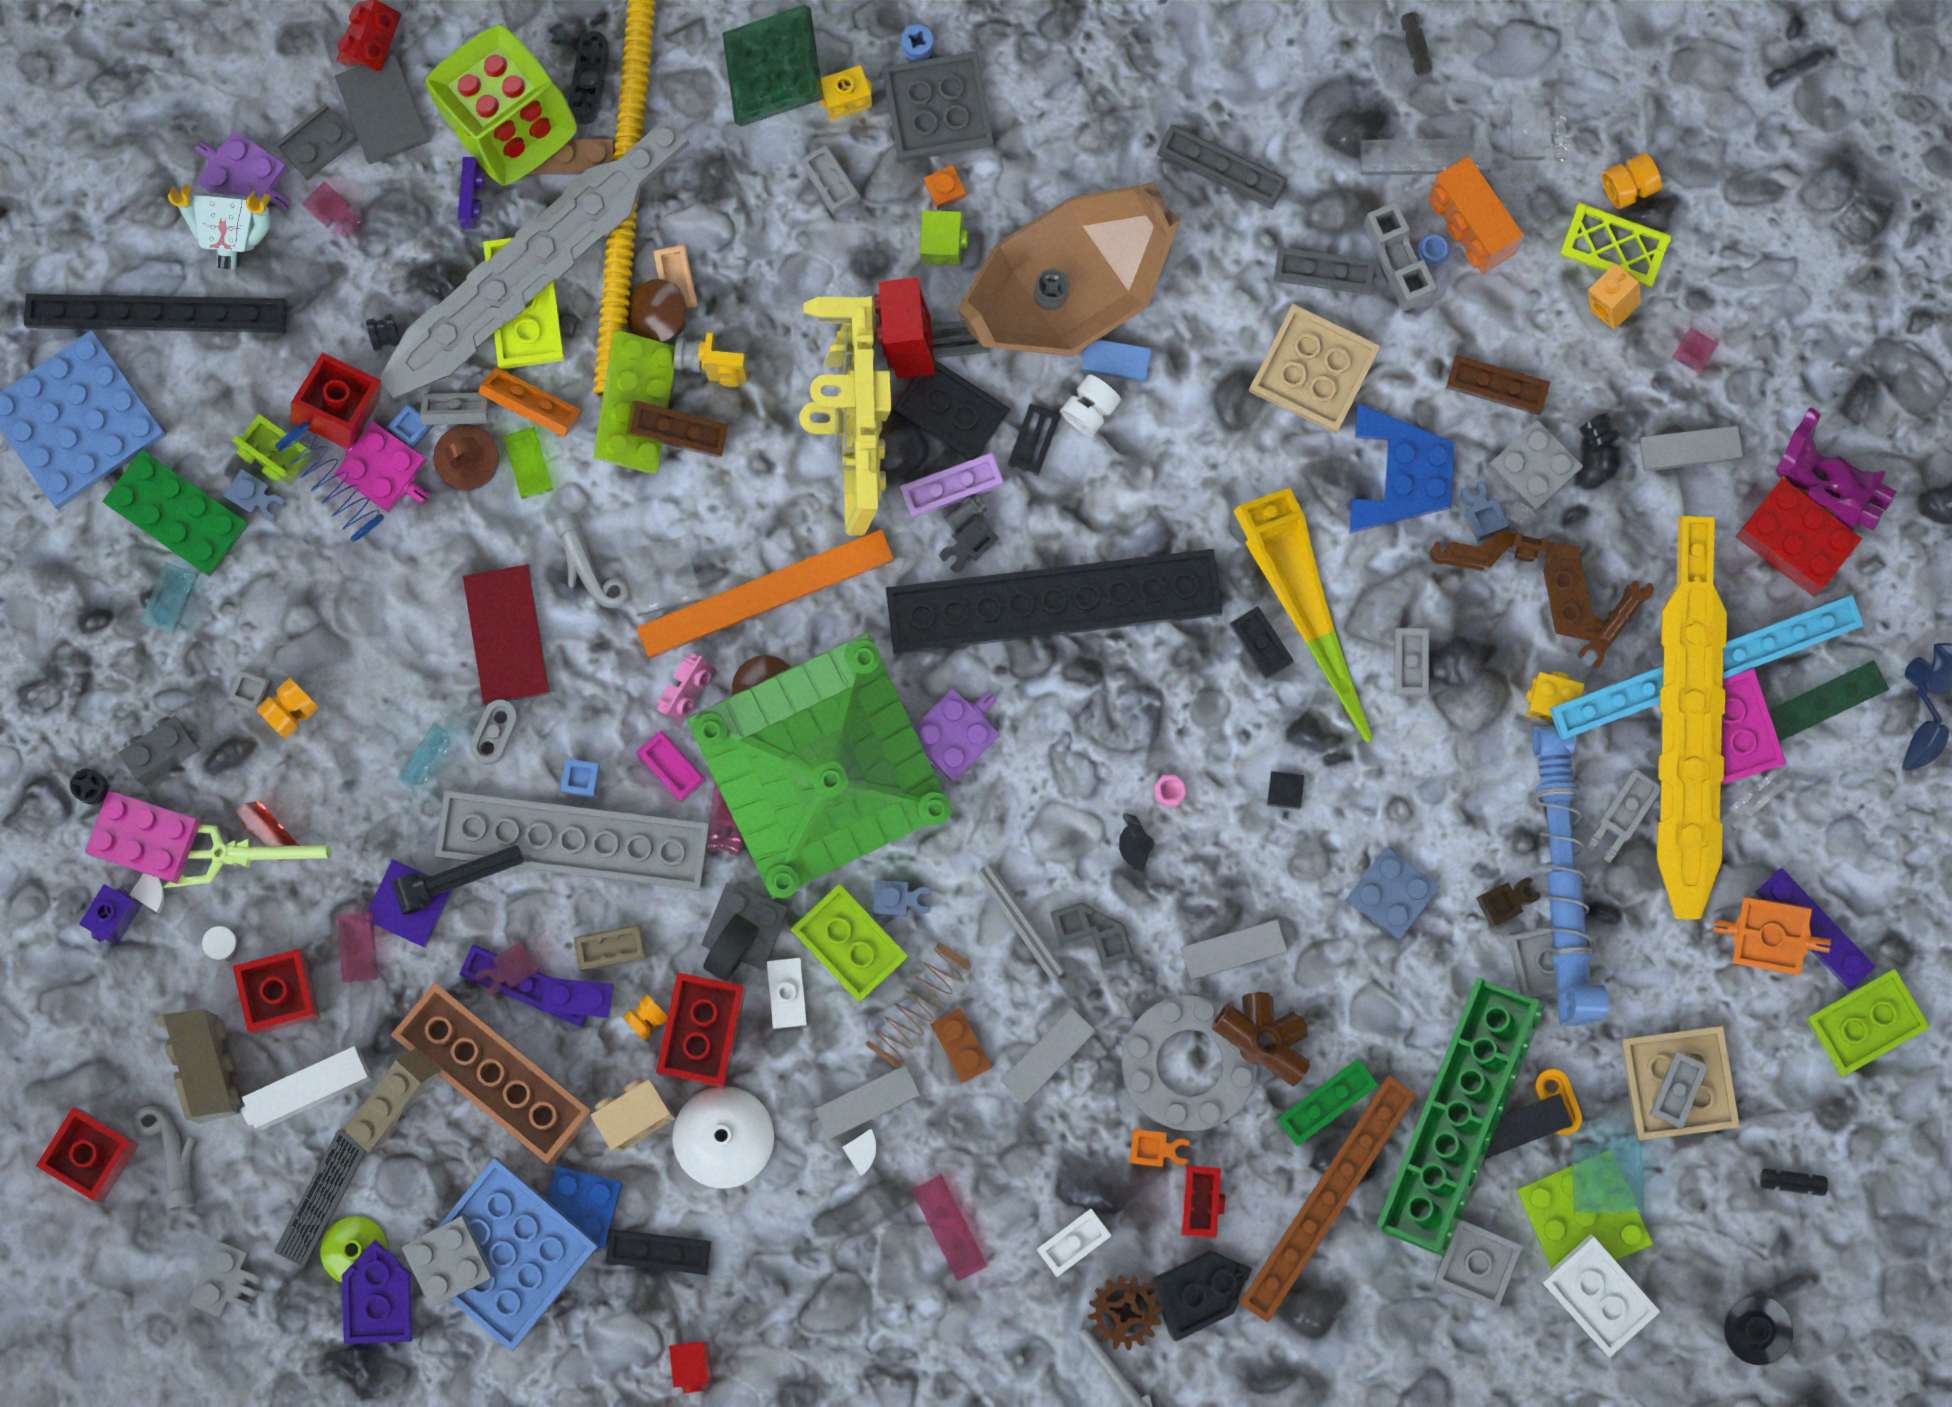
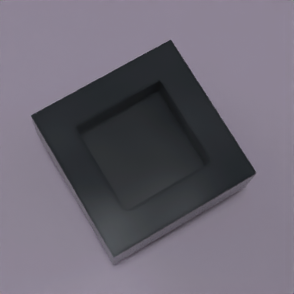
M1271 771L1267 806L1300 810L1304 775Z

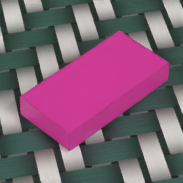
M662 730L636 752L680 802L685 800L706 781Z

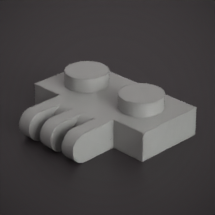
M216 1240L188 1304L218 1317L223 1316L228 1303L250 1310L252 1303L245 1299H240L242 1293L255 1297L258 1291L246 1286V1283L249 1280L254 1284L261 1285L263 1280L262 1277L243 1270L250 1253Z

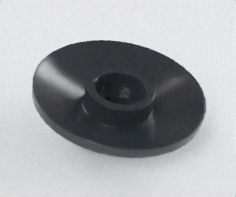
M1750 1296L1735 1303L1727 1313L1724 1322V1337L1731 1352L1743 1362L1752 1365H1768L1782 1358L1790 1348L1793 1339V1325L1788 1312L1780 1303L1765 1296ZM1753 1324L1761 1327L1762 1332L1759 1337H1754L1750 1333V1328Z

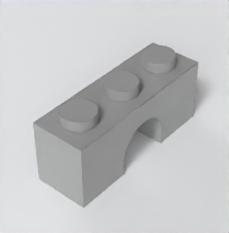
M1397 201L1367 213L1363 227L1402 311H1407L1433 300L1437 287L1424 259L1419 261L1413 252L1409 240L1410 229Z

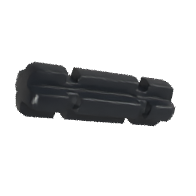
M1765 1168L1762 1169L1760 1174V1186L1763 1189L1775 1190L1776 1187H1779V1191L1807 1194L1808 1191H1812L1811 1195L1825 1196L1828 1190V1179L1820 1175H1813L1810 1178L1809 1174L1782 1170L1779 1174L1774 1169Z

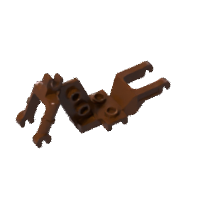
M1499 531L1478 547L1450 542L1444 552L1440 550L1441 543L1437 541L1430 550V559L1435 564H1446L1480 572H1487L1506 550H1508L1507 552L1515 553L1514 559L1526 562H1534V559L1545 557L1543 574L1555 633L1557 635L1591 641L1582 647L1577 657L1582 659L1588 650L1594 651L1597 655L1596 661L1591 666L1594 669L1600 666L1604 660V653L1627 622H1631V617L1640 604L1648 600L1654 591L1652 583L1646 584L1645 587L1639 590V582L1634 580L1630 585L1626 586L1623 598L1613 609V612L1610 611L1608 613L1609 617L1604 622L1591 611L1580 557V547L1552 542L1548 538L1537 539L1523 536V533L1518 532L1513 534Z

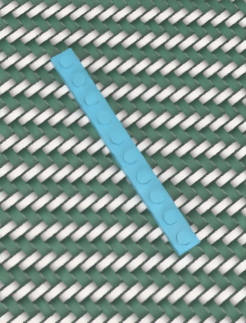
M1846 595L1727 640L1726 647L1723 648V679L1864 626L1854 596ZM1663 665L1550 707L1549 709L1559 738L1567 739L1659 704L1660 688L1663 687Z

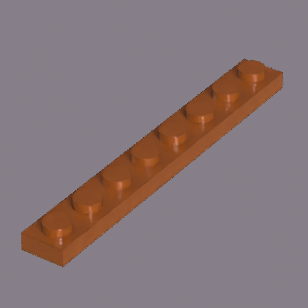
M1389 1075L1386 1077L1240 1300V1305L1265 1322H1269L1416 1097V1093Z

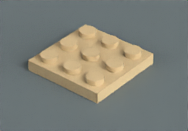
M1292 304L1249 388V392L1337 434L1381 346Z
M1723 1026L1620 1040L1636 1141L1740 1127ZM1675 1052L1708 1065L1685 1124L1681 1129L1649 1115Z

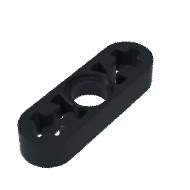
M589 31L580 38L568 105L576 123L582 125L592 123L598 116L608 62V42L606 37L598 31ZM593 41H597L599 47L602 48L595 51V63L590 61V51L586 47L592 46ZM588 70L596 72L598 75L597 81L592 85L582 84L580 76L583 72ZM582 93L588 94L587 103L591 110H585L584 114L581 115L576 107L582 106Z

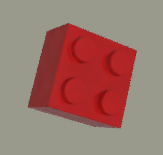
M322 352L291 401L290 422L300 425L307 421L310 425L307 430L317 433V435L344 448L350 449L380 400L381 380Z
M300 949L232 966L247 1032L259 1035L321 1018L307 955Z
M72 1107L36 1167L92 1201L103 1203L139 1146V1143L88 1112Z

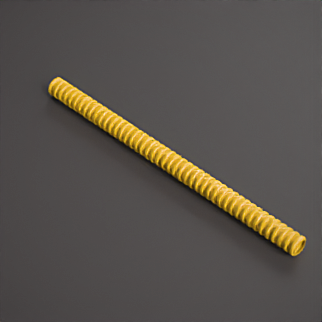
M627 0L629 8L626 11L628 16L625 22L627 27L625 28L626 37H624V44L626 46L623 47L625 55L622 57L624 65L621 67L623 75H621L620 82L623 84L620 85L619 90L621 92L619 95L621 103L618 104V111L621 113L617 114L619 123L616 124L618 132L615 134V139L618 142L614 145L616 152H614L613 158L615 160H619L644 137L642 133L645 132V126L642 124L646 121L644 114L647 108L644 105L647 104V97L645 95L648 94L646 86L649 84V78L647 76L650 75L648 66L651 64V59L648 57L651 56L652 52L650 49L652 40L650 38L653 37L652 28L654 27V21L652 19L655 17L653 9L656 7L654 0ZM635 203L631 215L608 235L609 239L606 240L608 249L605 250V256L608 258L604 260V265L607 268L603 269V275L606 278L602 280V285L605 287L601 291L604 297L601 298L600 304L603 307L600 308L602 317L599 318V324L602 327L598 328V334L601 337L597 338V344L600 346L596 348V353L599 356L595 358V363L598 366L595 367L594 373L597 376L594 377L593 381L596 384L593 387V393L599 397H603L613 333L618 330L627 332L624 329L628 326V321L625 318L629 315V311L626 308L629 307L630 303L627 300L630 297V291L627 289L631 287V281L628 279L632 278V272L629 269L633 268V262L630 259L634 258V252L631 250L635 246L632 240L635 239L636 235L633 230L636 229L634 220L637 219V213L634 211L638 209L637 203Z

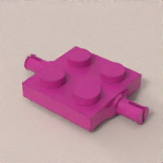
M373 421L362 436L354 441L350 449L342 447L347 451L346 457L334 475L348 471L349 474L344 482L350 486L358 484V492L365 497H369L371 501L388 513H390L398 500L406 494L413 497L420 504H424L426 500L416 494V492H419L428 499L430 493L415 484L417 474L427 459ZM343 473L341 475H338L337 477H339L341 480H344L347 473Z

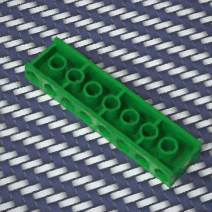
M1476 978L1376 1224L1382 1233L1445 1257L1545 1009V1005L1540 1000L1531 999L1485 982L1481 978Z

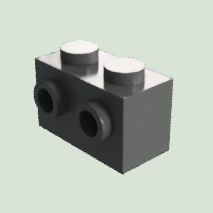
M176 716L172 718L164 717L158 720L152 726V731L143 737L137 735L129 739L124 744L125 748L118 752L135 780L144 786L201 750L185 724Z

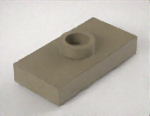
M640 924L573 937L580 971L647 958Z

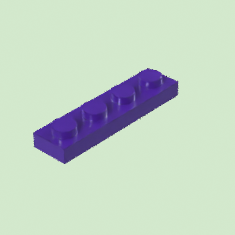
M1782 867L1755 891L1765 900L1812 908L1810 919L1811 936L1832 940L1829 946V953L1811 951L1848 991L1853 989L1876 967Z

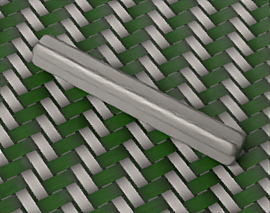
M992 864L979 870L978 877L1051 980L1057 979L1065 972L1064 965Z

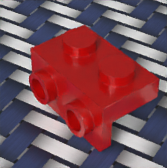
M368 0L356 4L349 15L350 25L347 33L341 37L338 43L339 54L336 61L345 66L363 64L374 71H380L399 24L401 13L378 0Z

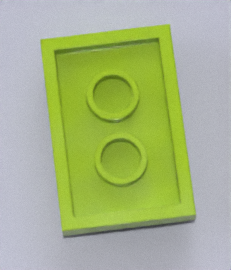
M840 884L790 929L859 1004L909 958Z
M1895 969L1805 1019L1840 1078L1930 1028Z

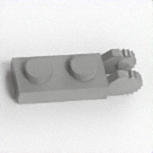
M1635 768L1599 821L1598 825L1600 826L1586 847L1591 851L1597 848L1606 830L1617 837L1613 844L1608 847L1603 858L1610 863L1623 843L1630 839L1661 792V784Z

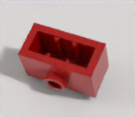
M1185 1167L1180 1236L1210 1239L1217 1237L1218 1214L1224 1215L1225 1194H1219L1221 1168Z

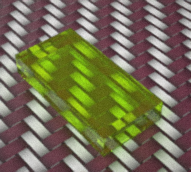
M532 427L504 435V441L521 499L553 491L536 428Z

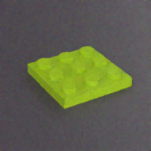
M1611 1150L1602 1152L1515 1190L1550 1269L1555 1267L1590 1234L1596 1238L1615 1261L1653 1244Z

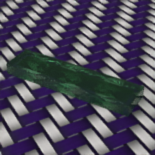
M1873 660L1769 709L1779 742L1889 690V687L1876 662Z

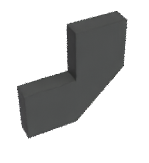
M1084 903L1050 912L1060 945L1092 936L1102 967L1134 958L1125 925L1094 910V908Z

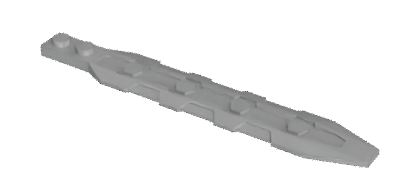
M666 117L619 160L586 169L564 189V194L537 218H531L515 232V237L487 262L483 261L466 276L467 280L440 304L433 305L407 328L379 377L381 385L396 399L453 374L477 352V348L503 324L506 322L510 323L526 309V304L554 279L558 280L575 265L574 261L602 236H608L624 222L633 211L641 187L690 144L689 140Z

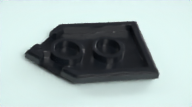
M1209 1250L1152 1277L1151 1285L1172 1339L1177 1342L1234 1314L1239 1303L1237 1299L1244 1281L1248 1280L1252 1268Z

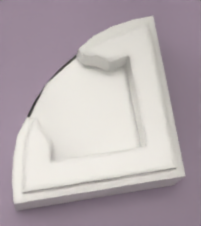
M143 873L129 894L160 914L165 902L161 879Z
M871 1129L842 1147L860 1176L870 1169L876 1155V1139Z

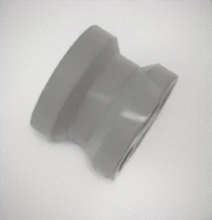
M678 337L675 347L674 369L682 370L684 367L692 368L694 372H701V361L698 359L700 341L705 340L697 339L695 342L687 341L685 337Z

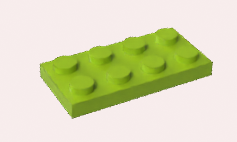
M619 330L613 333L593 459L649 474L658 472L662 443L628 435L626 431L632 402L637 400L668 409L674 374L676 346Z

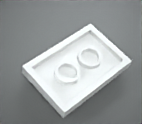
M1591 1234L1540 1279L1609 1358L1660 1312Z

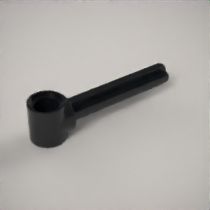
M515 845L427 878L421 873L409 874L394 880L392 886L402 915H409L430 907L433 902V896L518 866L524 862V858L519 846Z

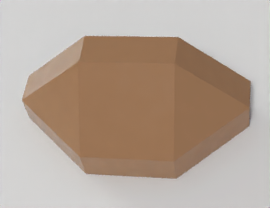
M1155 182L1069 197L994 246L957 310L970 335L983 347L1073 356L1148 308L1181 219L1166 208ZM1047 269L1060 270L1065 274L1069 283L1065 302L1056 310L1042 309L1034 299L1037 278Z

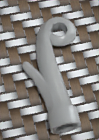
M571 513L554 521L552 525L558 538H561L566 554L568 586L570 588L575 586L578 573L591 596L599 604L607 608H619L625 605L631 596L630 585L626 580L619 577L609 579L603 586L601 585L580 530L582 525L577 514ZM614 586H619L621 589L620 595L616 598L610 597V590Z
M154 1105L140 1108L133 1117L135 1131L143 1136H151L160 1131L162 1133L167 1179V1193L165 1194L167 1210L177 1211L195 1206L189 1179L190 1160L195 1137L190 1136L182 1150L180 1137L170 1115L163 1108ZM148 1116H154L157 1119L151 1127L143 1125L144 1119Z

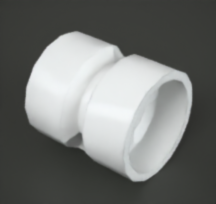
M1087 375L1077 388L1078 396H1071L1060 409V413L1077 430L1089 437H1093L1104 424L1103 416L1111 415L1121 402V398L1104 381L1096 376Z

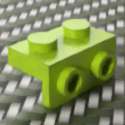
M260 414L257 415L240 438L235 435L231 440L238 448L235 452L238 456L249 464H252L254 460L264 466L261 471L276 483L282 479L290 485L313 455V453H310L293 465H290L307 447L297 442L280 453V450H277L275 445L287 433ZM307 449V451L302 456L309 453L311 450Z

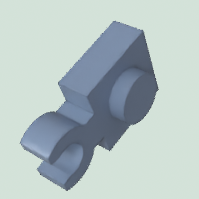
M242 469L223 495L225 499L251 515H254L257 509L260 508L265 518L271 522H276L277 518L269 512L270 507L273 504H279L284 508L287 506L280 496H267L271 489L270 486Z
M1482 481L1477 482L1476 489L1479 494L1476 496L1470 495L1466 487L1461 488V500L1470 507L1465 510L1464 515L1477 542L1489 539L1499 531L1508 532L1509 524L1496 498L1489 501L1486 500L1487 489Z
M875 880L873 915L906 917L907 907L913 908L920 914L930 913V907L920 906L917 901L921 895H931L932 891L927 887H920L914 892H908V882Z

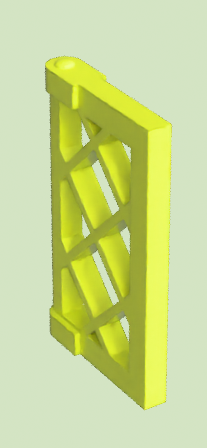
M1579 202L1575 207L1576 211L1559 255L1606 272L1614 263L1601 259L1598 255L1614 248L1622 263L1618 266L1634 275L1640 285L1652 288L1667 246L1671 242V235ZM1584 215L1601 220L1602 224L1586 230L1582 220ZM1612 224L1629 230L1633 235L1616 241L1609 225ZM1605 228L1612 244L1596 251L1588 234ZM1640 236L1659 241L1656 249L1647 253ZM1584 237L1591 253L1587 254L1572 248L1575 240ZM1635 239L1643 255L1626 262L1619 245ZM1643 259L1646 260L1649 267L1646 275L1629 268L1630 265Z

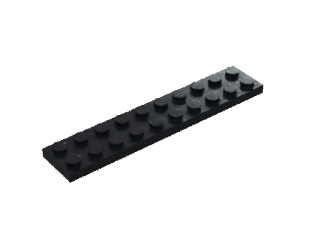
M1214 549L886 587L893 654L1222 616Z

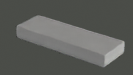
M1738 426L1646 436L1639 439L1644 472L1738 461L1743 458Z
M1277 919L1181 947V952L1191 981L1287 953V949Z
M1071 1007L1001 1081L1026 1104L1083 1046L1096 1030Z
M904 1065L814 1110L830 1141L921 1095L907 1066Z

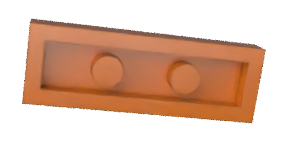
M495 367L481 383L478 393L563 437H566L580 420L582 412L581 409L498 367Z

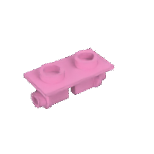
M690 653L688 658L684 657L673 676L674 679L682 683L679 687L671 683L668 684L657 701L659 704L657 710L666 716L669 715L682 725L686 717L693 711L695 702L701 692L710 683L715 668L700 655L698 657Z

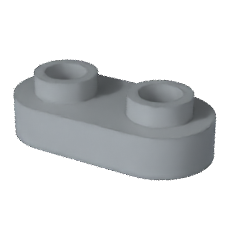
M492 701L486 706L470 744L473 757L481 764L493 765L504 756L518 722L517 711L508 701ZM505 713L507 714V720L502 724L497 723V715ZM488 743L494 745V751L491 754L483 753V747Z

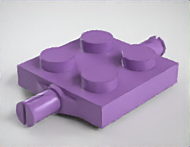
M234 129L224 144L218 149H215L203 139L198 142L208 151H205L198 145H196L195 151L209 160L206 169L197 180L200 186L211 193L249 196L255 190L256 197H263L264 194H268L271 197L270 202L282 211L288 208L278 199L288 206L291 203V199L277 191L279 180L288 169L284 163Z
M952 688L914 727L931 766L941 771L953 783L1000 736L987 722L984 715L997 702V699L993 696L985 705L983 704L992 695L989 691H986L973 704L964 700Z

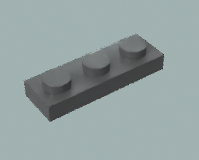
M1278 247L1273 282L1370 295L1375 260Z

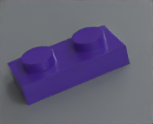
M463 157L457 218L462 229H475L476 219H481L482 200L478 199V189L484 187L485 172L483 168H480L476 157Z
M546 977L542 1012L610 1019L614 985Z

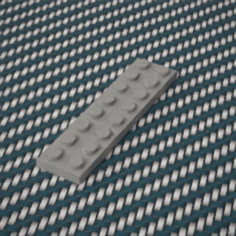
M444 791L434 856L439 859L471 862L517 845L521 849L524 862L512 868L701 891L710 824Z

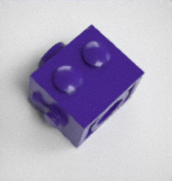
M103 884L79 925L91 931L93 939L99 942L106 940L118 945L142 905L130 899V892L123 888L116 891Z

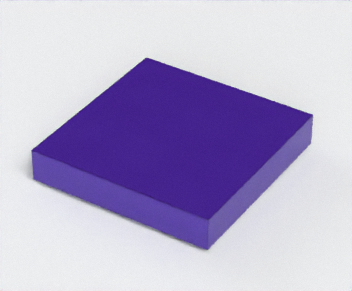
M392 859L363 920L426 948L454 889L433 896V902L430 907L413 914L402 915L392 882L413 873H421L425 878L430 876Z

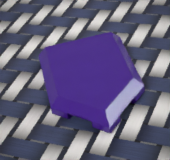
M375 1239L342 1274L344 1344L413 1341L411 1272Z

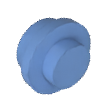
M1427 235L1420 241L1417 254L1420 260L1424 259L1427 266L1437 267L1447 261L1450 255V245L1440 235Z

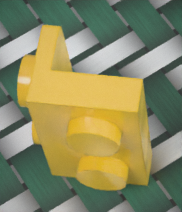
M707 332L706 341H700L698 359L701 361V370L706 371L708 380L720 381V385L727 387H738L739 383L747 384L749 371L744 353L718 351L714 333Z

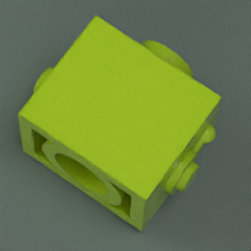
M943 210L922 211L919 255L923 265L962 266L963 249H968L969 230L964 229L965 222L962 212Z

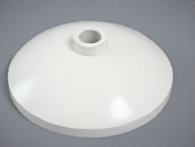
M726 1086V1089L713 1087L699 1092L682 1107L674 1124L673 1148L678 1162L690 1177L709 1187L733 1188L749 1182L764 1169L773 1151L774 1128L768 1111L756 1097L739 1088ZM721 1129L726 1130L728 1133V1138L724 1142H718L715 1137L717 1131Z

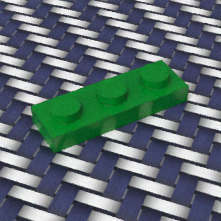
M1357 1058L1276 1120L1296 1147H1298L1376 1088L1378 1084Z

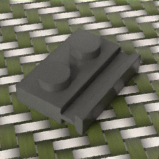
M325 103L277 141L276 145L308 181L357 140Z

